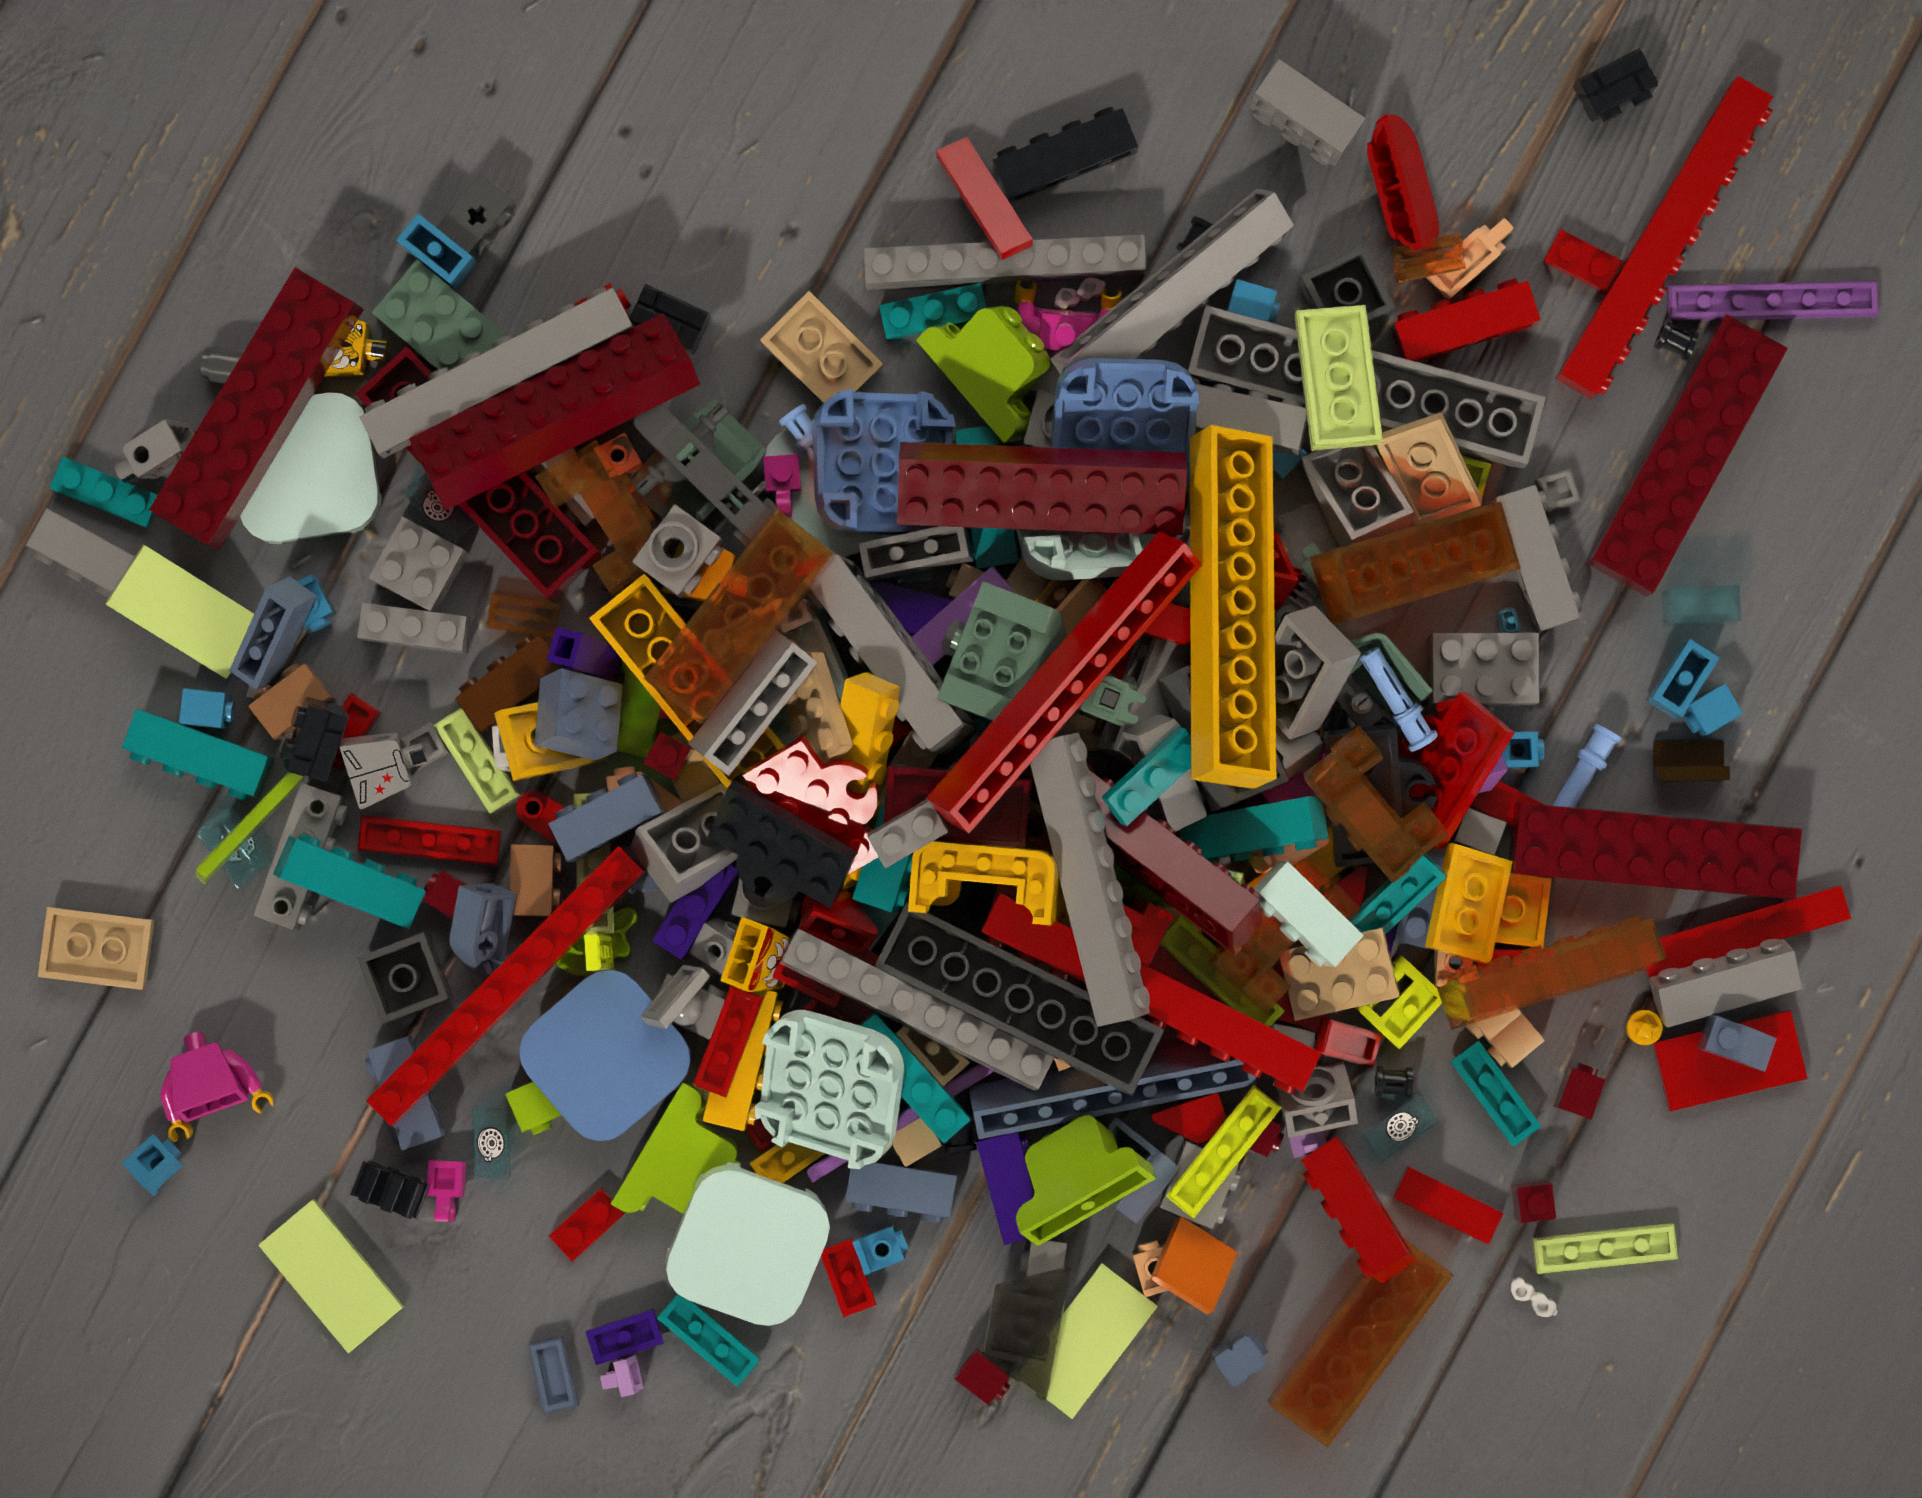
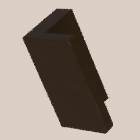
M1722 739L1653 741V782H1723L1730 780V766H1724V741Z

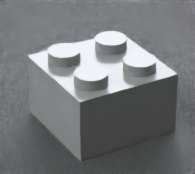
M402 516L373 568L369 579L430 612H438L469 553Z

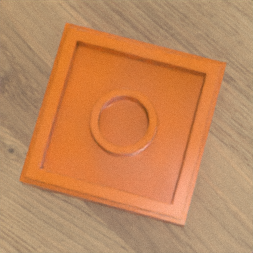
M1178 1217L1173 1223L1150 1279L1208 1315L1213 1313L1238 1252L1187 1219Z

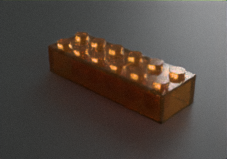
M1501 501L1309 557L1326 616L1333 625L1521 569Z
M777 509L643 679L698 723L704 724L775 632L780 629L833 562L836 555Z
M1638 916L1618 922V925L1609 929L1606 926L1587 931L1586 935L1576 939L1574 935L1553 942V945L1543 949L1541 945L1526 949L1520 955L1511 958V960L1509 955L1493 959L1489 961V964L1478 969L1476 965H1472L1456 971V974L1446 978L1447 984L1437 989L1451 1030L1649 969L1666 959L1653 919L1640 921Z
M1406 1239L1405 1241L1417 1261L1384 1283H1380L1372 1276L1367 1278L1361 1271L1267 1400L1270 1406L1327 1448L1454 1276Z

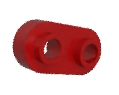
M528 791L524 793L516 804V812L519 819L552 842L558 844L548 823L556 820L555 813L565 807L542 792ZM536 801L540 806L539 812L535 815H531L527 810L529 803Z

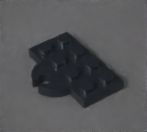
M1395 724L1323 731L1335 866L1344 867L1407 860L1404 827L1417 824L1428 816L1437 799L1436 793L1433 791H1428L1420 797H1414L1409 794V790L1417 783H1423L1427 786L1436 785L1432 773L1422 762L1416 759L1399 757Z
M735 780L728 787L708 834L709 839L738 855L736 867L739 878L751 893L761 883L760 876L766 877L771 881L773 886L764 897V900L768 902H786L793 899L800 891L824 906L831 908L858 853L851 847Z

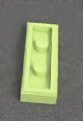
M462 707L433 725L490 814L520 796L506 771L495 768L492 749Z

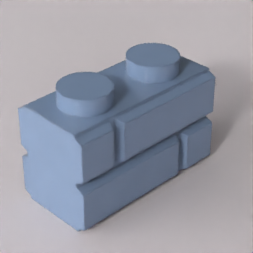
M1242 1329L1229 1336L1227 1343L1223 1341L1210 1350L1211 1357L1231 1386L1235 1387L1248 1379L1249 1373L1255 1374L1266 1366V1359L1263 1355L1269 1352L1254 1330L1247 1334Z

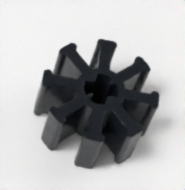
M363 1160L350 1195L358 1197V1200L366 1204L377 1205L383 1211L389 1213L393 1211L405 1218L412 1219L413 1217L417 1219L430 1185L421 1182V1179L415 1176L402 1174L399 1172L400 1170L390 1166L386 1168L376 1162Z

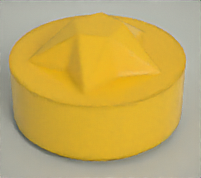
M1649 1010L1633 1012L1628 1017L1625 1025L1626 1034L1629 1039L1639 1045L1653 1044L1660 1038L1663 1029L1659 1016Z

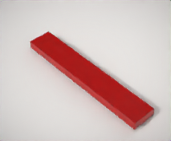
M1838 885L1637 944L1646 976L1650 978L1657 976L1664 969L1685 968L1691 966L1693 962L1699 959H1716L1726 956L1727 952L1734 949L1743 948L1747 950L1760 946L1763 941L1768 939H1785L1850 920L1851 916L1842 886Z

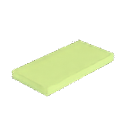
M1366 305L1297 310L1294 316L1311 451L1381 445L1383 437Z
M144 544L105 602L107 606L225 679L231 673L229 669L254 616V613Z
M312 1199L258 1245L348 1354L404 1308L398 1298L315 1199Z
M1101 1262L1017 1372L1016 1376L1073 1419L1158 1305Z

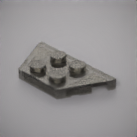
M1063 1267L998 1283L993 1293L982 1355L995 1365L1003 1367L1007 1374L1017 1382L1021 1380L1036 1392V1396L1040 1400L1044 1401L1047 1400L1071 1274L1070 1267Z

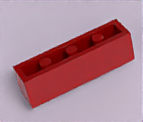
M1517 278L1497 284L1498 290L1486 294L1484 289H1478L1463 295L1465 300L1454 304L1451 303L1450 299L1432 304L1430 306L1431 311L1418 314L1417 310H1411L1398 315V321L1393 323L1391 330L1400 358L1421 362L1536 326L1541 319L1528 280L1518 283Z
M1334 1137L1301 1159L1307 1169L1303 1173L1306 1181L1314 1191L1320 1190L1325 1198L1320 1202L1323 1209L1332 1220L1337 1218L1342 1226V1229L1338 1231L1339 1235L1349 1249L1355 1247L1361 1257L1356 1262L1367 1278L1372 1276L1380 1283H1384L1417 1261L1344 1142Z

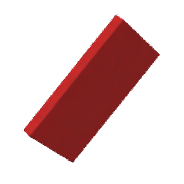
M1791 1010L1736 1022L1777 1038L1765 1072L1698 1049L1703 1030L1654 1042L1652 1045L1668 1110L1675 1111L1808 1079Z

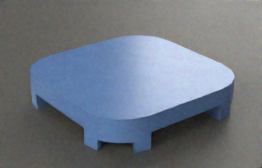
M1111 358L1078 360L1068 366L1058 378L1054 397L1051 448L1186 453L1187 464L1186 484H1190V437L1195 435L1197 404H1200L1195 382L1185 368L1175 362L1166 360Z
M853 389L838 392L820 406L814 416L812 428L814 497L817 511L826 524L836 531L849 534L901 535L939 527L897 525L900 442L952 444V429L956 427L953 414L949 415L943 404L933 398L934 394L922 391L918 394L853 392Z
M616 970L597 971L585 978L529 1027L522 1037L519 1048L521 1064L531 1080L574 1130L583 1137L595 1141L612 1140L625 1133L674 1089L681 1085L688 1076L692 1062L690 1045L685 1036L679 1032L673 1023L667 1029L649 1026L644 1022L641 1014L653 1000L637 983L638 981L629 974Z

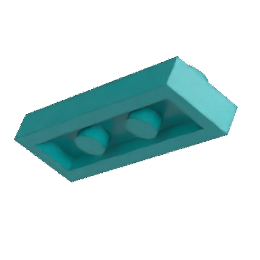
M981 283L879 305L886 341L921 334L929 327L942 326L948 322L956 326L966 324L979 310L987 308Z
M62 456L49 489L149 529L155 515L149 509L157 494L128 482L124 483L118 478Z
M1181 727L1175 729L1101 796L1120 824L1128 826L1191 768V736L1187 730Z
M1420 849L1346 919L1360 932L1383 927L1386 934L1447 877L1446 873Z
M1476 1040L1449 1060L1512 1147L1542 1127L1479 1040Z
M679 1294L673 1298L657 1317L659 1321L736 1387L742 1383L761 1360L759 1356L697 1303L689 1301Z

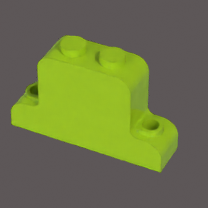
M1005 306L979 310L961 330L950 322L942 326L927 328L916 340L1003 443L1021 440L1026 435L1031 417L1030 411L1023 404V397L1050 367V357L1044 349L1042 340L1027 330L1021 323L1022 318L1018 312L1011 307Z
M684 1079L611 1202V1205L625 1213H634L638 1210L643 1212L651 1197H655L684 1214L694 1190V1183L701 1173L704 1174L713 1167L726 1165V1162L741 1165L736 1160L738 1154L736 1142L698 1119L707 1102L703 1100L701 1089L694 1086L692 1082Z
M1084 1115L1075 1118L1056 1132L1042 1137L1040 1141L1033 1144L1026 1152L1025 1162L1035 1194L1031 1200L1024 1203L1017 1211L1016 1223L1019 1232L1039 1246L1155 1180L1156 1176L1153 1167L1132 1148L1123 1147L1118 1149L1112 1131L1094 1117Z

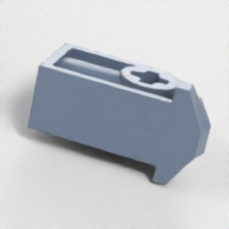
M493 883L459 885L450 932V945L453 952L475 975L487 979L504 962L517 894Z

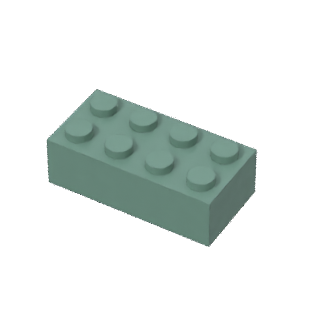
M418 259L372 311L378 320L437 370L447 367L450 371L461 365L460 360L463 357L479 351L481 355L493 349L491 345L493 342L507 336Z

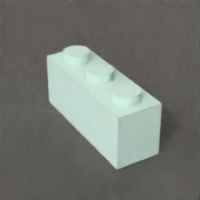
M1278 861L1253 888L1259 895L1261 912L1267 917L1274 915L1282 923L1280 930L1293 942L1299 940L1307 948L1305 951L1307 957L1319 967L1323 964L1336 967L1364 936L1288 861Z

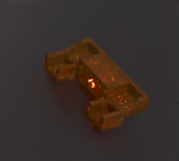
M597 440L567 459L564 457L535 476L555 508L580 493L616 550L592 566L612 597L622 592L645 573L632 561L654 531L650 523L655 518L645 502L639 505L636 503L631 495L636 490L633 483L625 472L621 475L617 473ZM666 549L667 557L672 558Z
M1357 726L1331 746L1332 752L1303 774L1305 782L1327 806L1324 810L1330 820L1336 826L1341 823L1348 831L1346 836L1357 851L1364 849L1389 880L1394 883L1405 875L1426 852L1448 837L1446 827L1425 802L1402 819L1364 775L1366 771L1383 760L1381 750L1360 726Z
M1304 858L1293 866L1348 921L1361 909L1338 884L1332 883L1309 859ZM1261 912L1263 924L1236 955L1221 946L1208 960V963L1240 990L1260 1011L1268 1013L1291 987L1271 967L1293 944V941L1280 930L1282 923L1274 915L1267 917Z

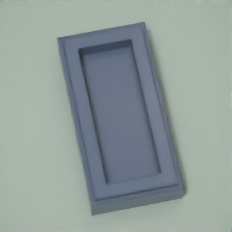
M564 1336L529 1343L528 1348L543 1414L578 1406L579 1403Z

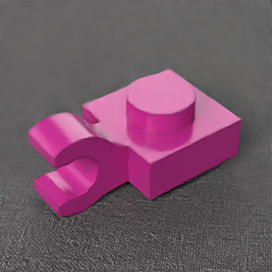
M799 454L764 456V476L767 483L765 488L766 494L776 493V505L782 512L779 517L792 516L791 492L801 491Z
M428 1160L427 1184L430 1187L426 1196H436L434 1221L455 1222L456 1206L454 1197H464L466 1162Z

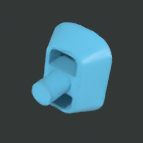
M1507 607L1497 612L1496 617L1501 633H1518L1520 631V622L1514 608Z

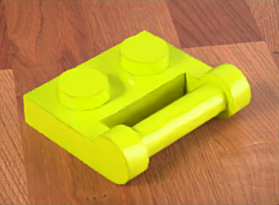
M1399 954L1393 961L1396 981L1398 982L1404 975L1412 980L1411 984L1400 994V997L1381 1016L1372 1010L1379 1002L1354 1007L1360 1015L1369 1021L1398 1049L1411 1038L1447 999L1438 988Z

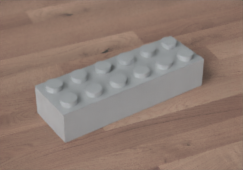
M836 555L805 580L811 589L807 593L820 610L824 607L832 617L828 620V623L836 634L840 637L845 636L852 646L848 649L854 659L860 665L865 663L873 673L872 675L900 686L899 710L896 716L901 721L907 720L914 729L911 732V736L923 750L928 748L931 752L935 751L946 755L979 729L966 710L937 699L943 679L872 583L865 578V574L856 562Z

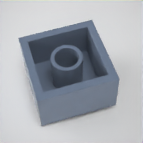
M563 668L540 678L534 746L594 761L617 752L623 684Z
M1115 1117L1107 1128L1114 1134L1118 1149L1123 1147L1132 1148L1152 1165L1156 1176L1155 1180L1111 1204L1137 1224L1179 1171L1180 1167L1118 1117Z

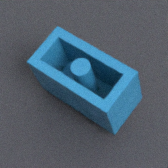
M420 214L413 218L396 239L404 250L418 259L455 290L460 287L478 264L473 256Z
M1691 639L1683 641L1645 701L1674 720L1683 717L1720 657Z

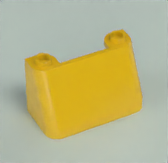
M937 840L913 852L908 912L927 913L929 912L930 905H950L959 898L962 890V881L1017 886L1016 904L1024 905L1030 910L1033 915L1032 924L1052 925L1065 917L1066 903L1057 864L1053 856L1048 852Z

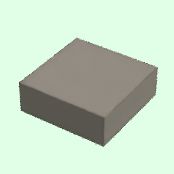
M1570 468L1535 480L1539 492L1543 491L1549 506V511L1546 513L1581 502Z
M433 722L401 738L405 747L423 743L428 763L416 766L417 770L450 753L433 726Z

